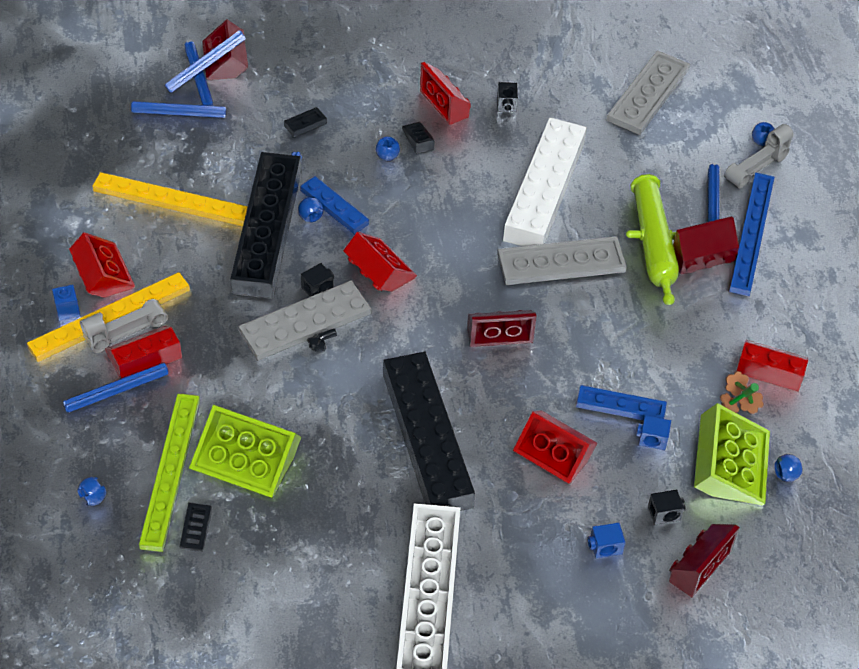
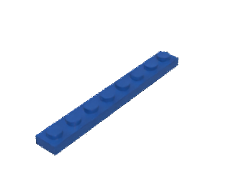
M755 172L729 292L750 297L774 176Z

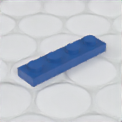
M316 176L300 186V191L304 195L318 199L323 205V210L354 235L369 225V219Z
M580 385L576 407L644 420L645 415L664 419L667 402Z

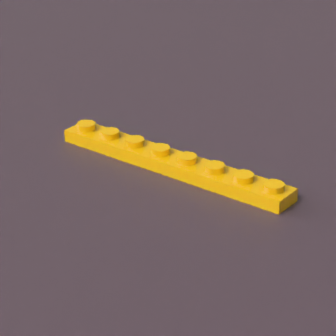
M102 172L99 173L92 186L94 192L243 226L248 206Z
M178 272L27 342L28 349L36 361L40 362L85 340L80 326L81 320L101 312L103 321L106 324L142 308L143 304L148 300L156 299L161 305L190 291L189 284Z

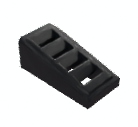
M421 122L402 126V130L416 154L434 150L435 141Z
M188 502L179 548L203 552L212 515V506ZM193 514L203 515L204 519L194 518ZM191 522L201 523L203 526H191ZM189 530L201 532V535H194L188 533ZM187 538L200 540L199 544L186 543Z

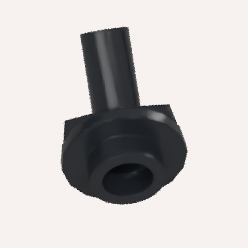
M335 328L309 337L307 339L309 348L318 353L325 351L326 343L324 340L337 336Z

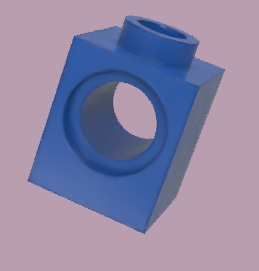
M74 285L52 289L59 321L79 317L80 311Z
M645 415L643 424L639 423L636 436L640 437L639 446L665 451L671 420Z
M620 523L592 527L591 535L588 536V546L590 550H593L596 559L623 555L625 539Z

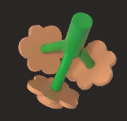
M736 371L734 375L729 374L726 377L727 385L725 388L737 397L733 398L728 393L720 396L722 406L735 413L739 412L737 402L739 401L742 411L755 414L758 412V408H762L764 405L762 402L763 396L761 393H755L759 390L758 384L752 383L747 387L748 376Z

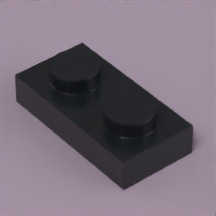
M318 107L284 120V127L294 138L327 124V118Z

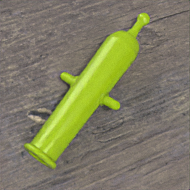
M640 175L630 184L631 191L635 194L640 230H628L626 236L628 238H639L642 241L648 278L655 286L663 289V302L669 306L675 302L670 286L675 283L679 276V266L672 243L676 232H672L668 227L659 191L660 180L655 175Z

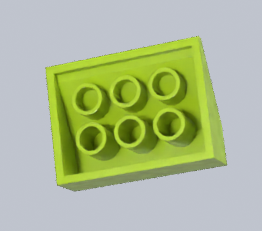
M718 403L702 413L694 488L712 497L761 506L765 505L770 431Z
M213 405L189 469L273 498L294 459L301 436Z

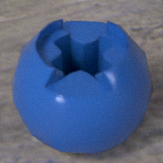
M767 122L758 123L752 130L753 141L759 146H764L769 132L775 129L773 125Z
M383 137L378 141L375 148L377 156L384 161L394 160L400 152L398 141L392 137Z
M312 197L303 199L298 206L299 216L305 222H316L323 214L322 203Z
M784 454L778 457L774 466L777 477L784 482H793L799 479L803 470L800 459L793 454Z
M97 477L86 478L78 486V494L80 498L84 497L87 506L98 505L106 497L107 491L104 485L101 486Z

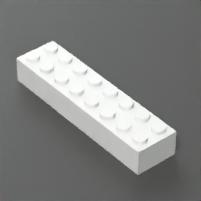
M549 118L505 223L503 241L519 246L545 244L584 146L587 127Z
M414 503L396 669H447L460 520L459 507Z

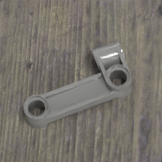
M782 124L769 132L764 148L739 165L736 163L731 164L726 169L724 177L741 189L748 183L750 177L755 172H759L775 160L777 162L784 160L789 153L793 137L791 127L787 124Z
M151 299L145 302L142 308L106 324L103 321L102 313L99 312L81 320L80 326L83 337L94 353H101L111 343L147 327H160L164 325L168 320V315L158 300Z

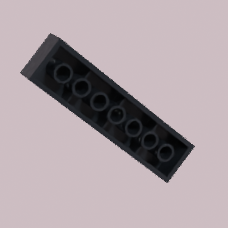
M261 152L230 278L232 294L274 299L302 173L301 156Z
M426 351L384 359L383 377L425 504L459 507L460 511L473 509L475 491Z

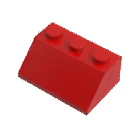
M422 62L420 92L449 125L469 118L470 101L460 93L458 87H455L449 77L444 75L440 69Z
M83 232L69 248L79 275L84 282L85 289L89 294L105 298L135 287L116 243Z
M356 232L343 250L348 255V260L361 269L360 273L373 281L372 285L379 291L386 290L392 292L417 277L381 238Z
M162 326L105 348V352L120 379L158 364H169L182 358L180 341L172 327Z
M746 339L737 371L750 378L799 392L808 364V357Z
M539 410L531 413L513 451L571 484L587 464L597 442Z

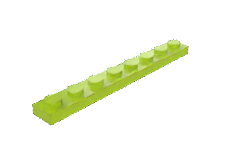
M177 394L139 542L141 550L164 551L200 403L199 396Z

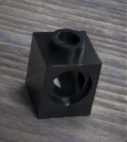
M498 82V112H517V83Z
M319 263L301 273V288L310 297L333 288L334 274L329 268L327 269L322 263Z
M677 489L653 493L650 495L648 509L654 525L681 521L683 511L686 509L685 501L683 498H680Z

